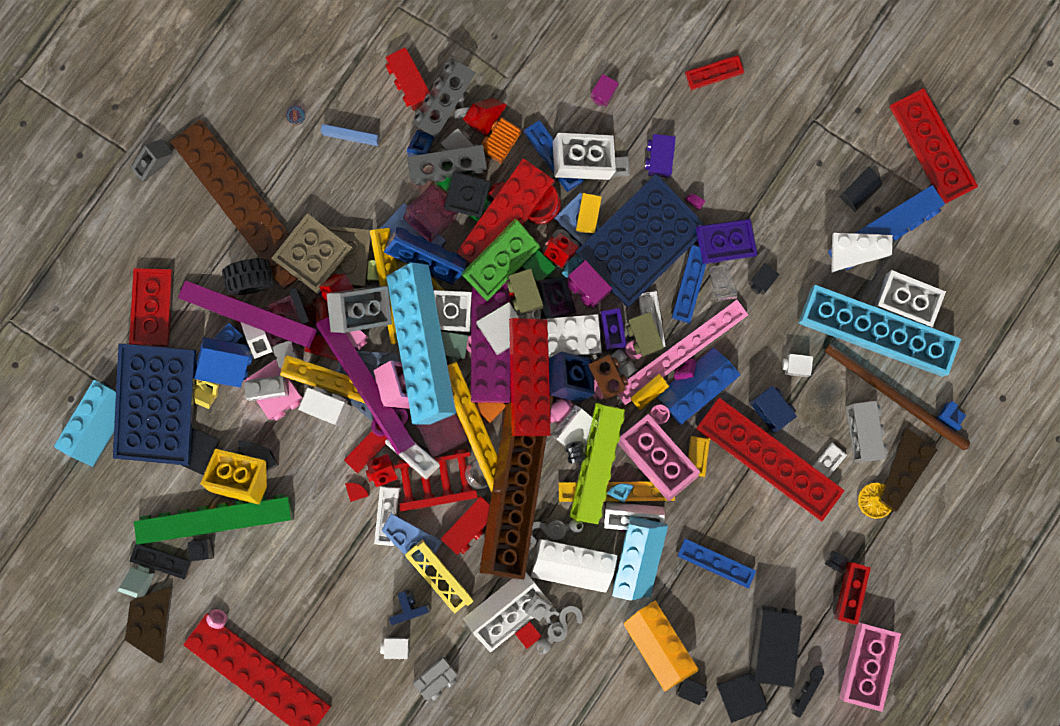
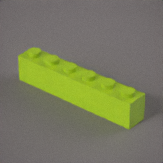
M599 403L595 404L585 448L587 458L582 461L570 517L577 521L598 524L599 519L602 517L603 501L607 496L606 488L608 481L611 479L612 462H614L616 457L615 449L620 440L619 432L625 418L624 409Z

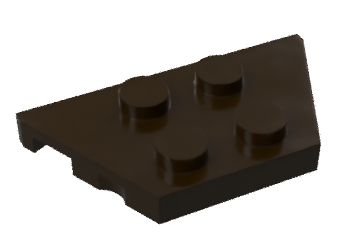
M167 587L132 600L129 606L125 641L158 663H162L164 658L173 587Z

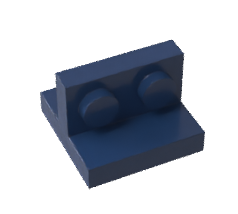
M409 590L398 593L403 612L389 617L391 625L427 614L431 611L430 605L427 603L414 608L413 605L416 604L413 592L409 593Z

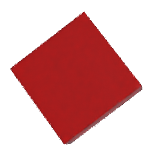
M530 621L515 633L526 649L542 637Z

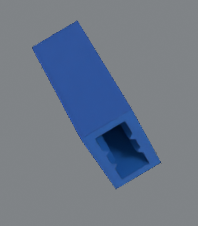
M203 337L194 379L241 388L242 381L246 380L248 375L246 367L251 365L252 362L250 347L248 345Z

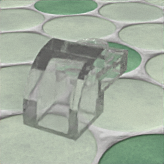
M728 264L709 267L713 286L712 291L716 302L736 299L737 293Z

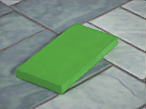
M514 219L461 274L488 301L509 279V276L513 275L537 251L540 245L521 223Z

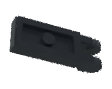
M815 666L809 673L811 680L803 684L800 690L803 694L800 699L796 698L791 706L792 714L798 718H801L823 679L824 670L820 666Z

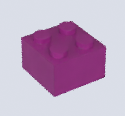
M586 260L568 275L567 286L574 294L578 292L581 296L580 300L587 308L591 306L594 309L611 292L612 288Z

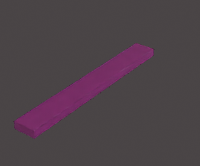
M188 281L184 282L178 295L180 300L307 348L310 347L317 331L314 328Z
M329 317L317 322L316 326L396 453L399 455L415 445L414 441L393 408L383 405L378 384L345 333L331 332Z

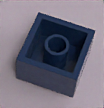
M563 351L549 358L550 395L576 402H582L595 395L593 374L589 367L592 359Z
M774 386L767 388L749 402L772 433L781 430L797 417L795 414L796 409L791 403L785 402L782 398L784 397L782 391L778 387L774 388Z

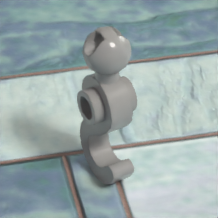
M572 519L569 524H565L561 520H553L547 526L542 521L533 522L530 542L535 545L538 542V539L533 535L534 528H541L550 538L558 540L568 531L574 534L580 533L583 530V523Z
M566 606L562 609L559 615L560 622H553L548 628V637L538 640L536 644L538 652L546 654L550 652L551 644L554 641L560 642L567 636L565 616L568 612L575 613L577 623H582V613L577 607ZM539 647H543L544 650L542 652L539 651Z

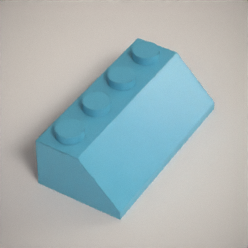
M93 380L54 447L68 456L94 467L114 433L116 390L100 381Z
M633 516L629 517L613 584L612 596L628 600L651 596L668 524Z

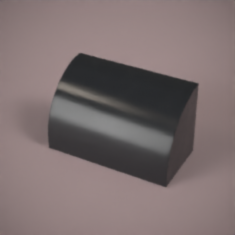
M868 167L839 197L856 212L882 186V182L875 171Z

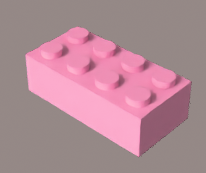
M649 414L620 437L618 445L668 502L698 478L700 471Z
M858 622L839 699L883 711L901 636L900 633Z

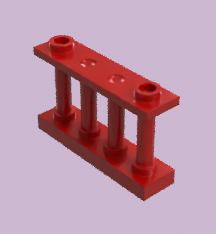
M466 449L454 451L455 455L433 458L440 465L439 469L443 486L442 496L434 497L429 477L425 479L421 476L424 496L423 500L415 501V497L412 495L408 467L411 466L404 460L397 461L398 464L393 465V468L401 470L405 494L404 503H400V510L408 511L478 498L477 490L473 491L472 487H470L465 457H471V453L466 452ZM458 459L462 483L461 493L454 494L451 491L446 464L448 460Z

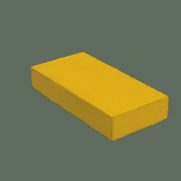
M582 194L576 231L589 234L595 233L601 196Z
M658 374L630 399L639 410H642L664 392L669 385Z
M690 436L687 458L700 471L699 476L705 477L710 439Z

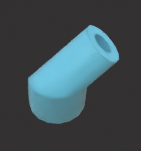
M578 256L572 257L562 274L568 277L583 261Z

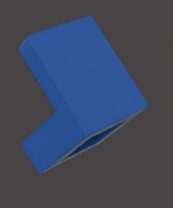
M949 401L946 402L936 418L953 430L958 431L962 428L960 424L966 415L957 409L958 405L955 402Z

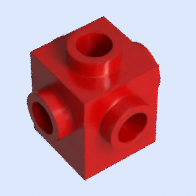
M560 233L555 238L552 236L545 245L547 249L544 255L562 268L571 260L578 246Z
M388 454L366 462L368 466L366 475L370 482H374L376 488L398 479Z

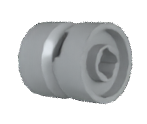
M622 349L612 354V357L616 356L620 364L618 370L621 375L624 374L628 378L638 370L631 361H627V356ZM608 362L602 363V366L609 372L611 369Z

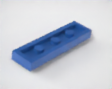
M539 120L526 128L523 133L554 174V139ZM556 177L567 192L584 181L582 178Z
M691 246L671 318L689 324L691 323L706 264L702 262L700 247Z
M684 539L677 554L679 558L748 589L756 573L754 569L687 539Z

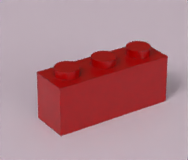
M406 47L385 57L387 61L385 67L389 75H394L396 80L393 82L397 90H402L405 96L402 99L407 107L411 106L414 111L423 105L425 96L430 92Z
M480 496L446 532L441 540L457 555L460 552L464 555L471 547L469 543L474 538L478 540L484 533L482 529L487 525L490 504Z
M852 562L846 564L834 619L858 625L871 567Z

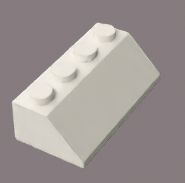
M538 539L530 577L606 593L614 575L617 555Z
M526 572L524 580L511 579L466 615L463 620L479 641L492 652L533 619L532 616L525 613L524 608L535 594L548 602L550 601Z

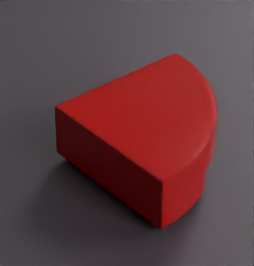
M345 483L350 502L369 497L367 490L361 485Z

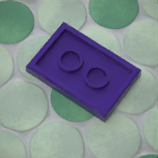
M751 219L696 227L703 264L758 256Z

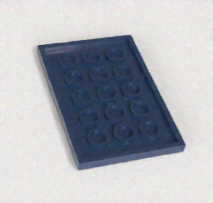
M655 174L575 254L583 262L586 260L612 288L611 291L628 308L698 240L696 227L705 224Z
M128 343L118 344L113 459L190 465L197 350Z

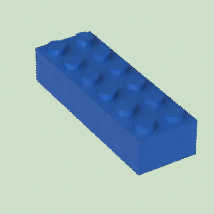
M931 185L854 234L892 235V238L896 241L909 232L908 228L912 231L924 223L925 220L928 221L941 212L940 208L945 203L934 186ZM831 248V249L828 251V253H829V255H830L831 258H832V248Z

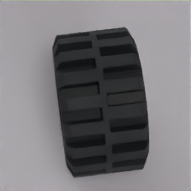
M254 258L229 264L222 269L226 293L230 295L252 294L266 290L274 285L270 261L267 259Z

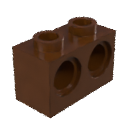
M609 354L589 364L590 370L605 400L627 390L626 385L629 383L624 374L621 375L618 370L620 364L616 356L612 357ZM603 362H608L611 366L608 373L602 372L600 368ZM612 379L619 382L617 390H612L609 387V382Z

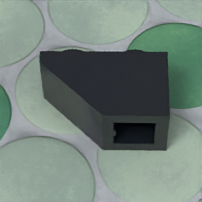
M243 440L238 441L239 447L237 449L240 455L265 460L266 472L279 466L270 448Z

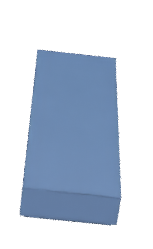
M322 124L321 132L324 136L374 146L379 145L377 134Z

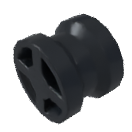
M582 441L572 442L564 446L565 451L569 455L567 458L569 463L581 462L587 458V454L583 451L584 444Z
M832 550L830 553L831 557L829 560H826L825 565L842 574L843 566L848 563L849 559Z

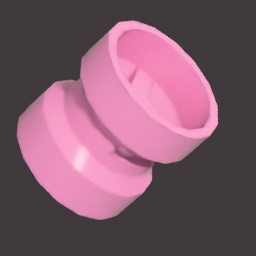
M656 405L651 409L649 415L658 425H662L669 419L670 412L666 406Z

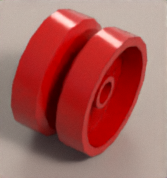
M551 186L541 200V203L528 219L529 222L536 225H545L552 222L559 214L561 199L553 186Z

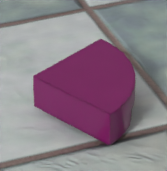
M689 193L685 198V201L697 210H700L706 202L692 193Z
M695 360L685 361V365L680 369H676L674 378L680 380L694 377Z

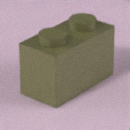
M531 269L509 276L510 281L506 283L509 292H514L516 299L512 301L516 311L520 310L521 315L543 308Z
M650 312L628 320L626 329L628 335L634 338L633 348L636 355L640 354L642 358L664 349Z

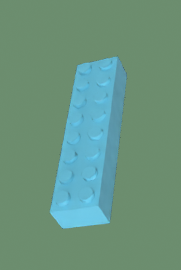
M409 263L387 275L386 278L412 424H432L456 414L429 265Z
M817 285L810 289L798 324L941 377L949 375L961 338Z

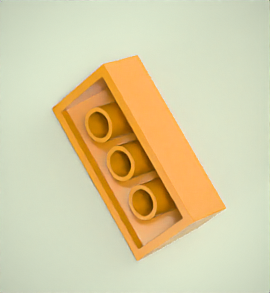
M656 601L645 606L623 623L664 691L669 690L698 671L697 666Z

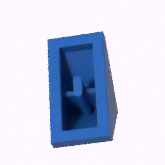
M417 130L407 148L408 157L430 153L435 137L429 133Z

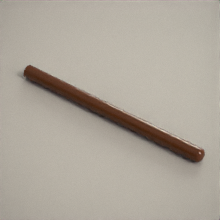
M830 342L825 348L824 352L961 450L969 448V440Z

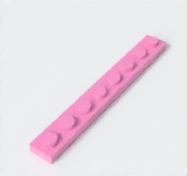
M738 300L734 301L628 379L629 384L626 385L627 390L617 394L624 405L631 402L630 398L658 374L665 377L747 317V312Z

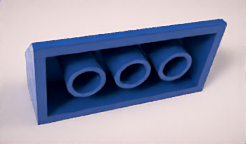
M396 226L392 231L384 253L407 264L419 263L429 265L430 275L451 285L462 275L461 273L465 270L466 259L462 258L458 253L449 252L441 245L432 244L424 237L411 234L402 227Z
M713 348L696 362L694 377L680 380L675 379L656 398L662 405L668 408L670 415L680 426L741 376V374L726 357Z

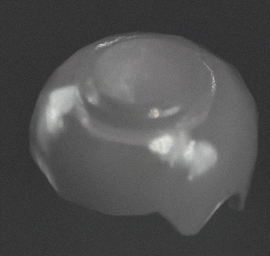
M476 459L469 463L465 469V478L469 485L474 489L488 487L478 460Z

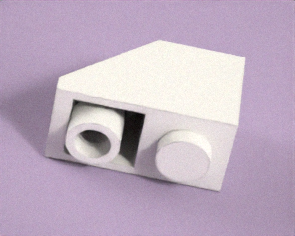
M241 323L254 359L273 352V347L265 331Z

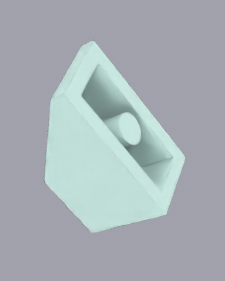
M142 565L133 567L129 570L118 591L136 598L146 596L154 573L149 572L150 568Z

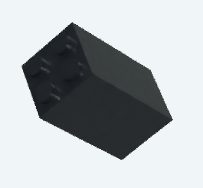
M762 605V609L757 608L749 669V679L751 681L794 688L802 615H798L797 610L782 608L780 612L775 607Z

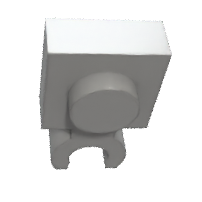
M536 594L524 608L526 614L539 621L544 617L549 624L553 623V620L550 618L551 615H560L550 602Z

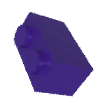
M653 134L652 140L648 139L647 151H650V158H646L645 169L648 170L649 176L657 174L659 177H671L675 136Z
M620 308L601 311L600 317L606 352L625 349L626 341Z

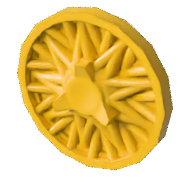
M870 483L859 492L858 506L867 517L873 519L883 518L892 511L879 502L884 484Z

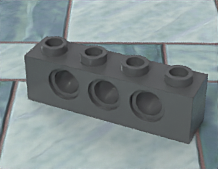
M451 57L445 63L441 75L434 81L432 90L425 96L423 105L415 113L412 123L437 138L476 72ZM455 77L453 83L450 84L451 78ZM445 93L444 98L440 100V96ZM435 110V113L430 116L431 111Z
M483 145L407 157L410 180L415 185H424L427 181L431 180L443 182L446 178L452 176L453 171L467 175L472 174V176H480L484 174L483 172H487ZM465 159L472 162L468 167L462 166L461 163ZM449 162L453 166L451 169L445 170L442 168L444 163ZM428 165L434 167L431 173H425L423 171L424 168Z

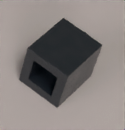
M764 263L748 283L751 286L750 289L758 295L760 293L764 295L780 274Z
M212 539L188 542L189 562L214 559Z
M686 678L681 681L676 695L700 706L701 701L705 702L708 691H706L707 687L704 684Z

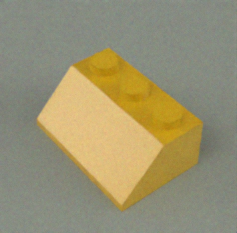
M215 449L200 484L211 493L260 505L267 488L266 461Z

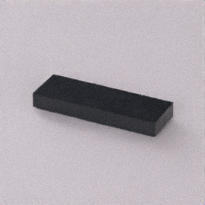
M135 544L130 558V562L181 579H186L192 562L143 544Z

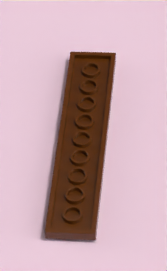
M199 119L171 140V144L258 257L270 261L273 276L285 290L298 279L271 258L290 234L202 120Z

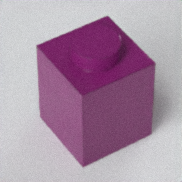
M602 74L591 92L592 101L598 106L604 105L607 107L616 93L619 83Z

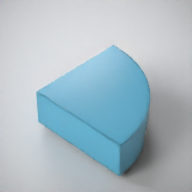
M615 485L607 494L624 503L633 485Z

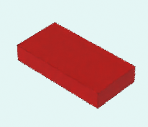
M315 335L310 347H305L304 352L338 361L322 336Z

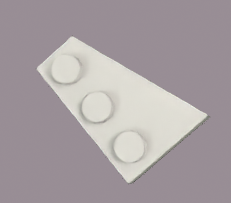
M832 234V272L892 255V235Z

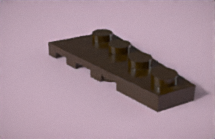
M907 427L903 429L901 441L898 443L895 458L892 461L889 475L886 478L879 498V502L893 512L898 511L938 450Z

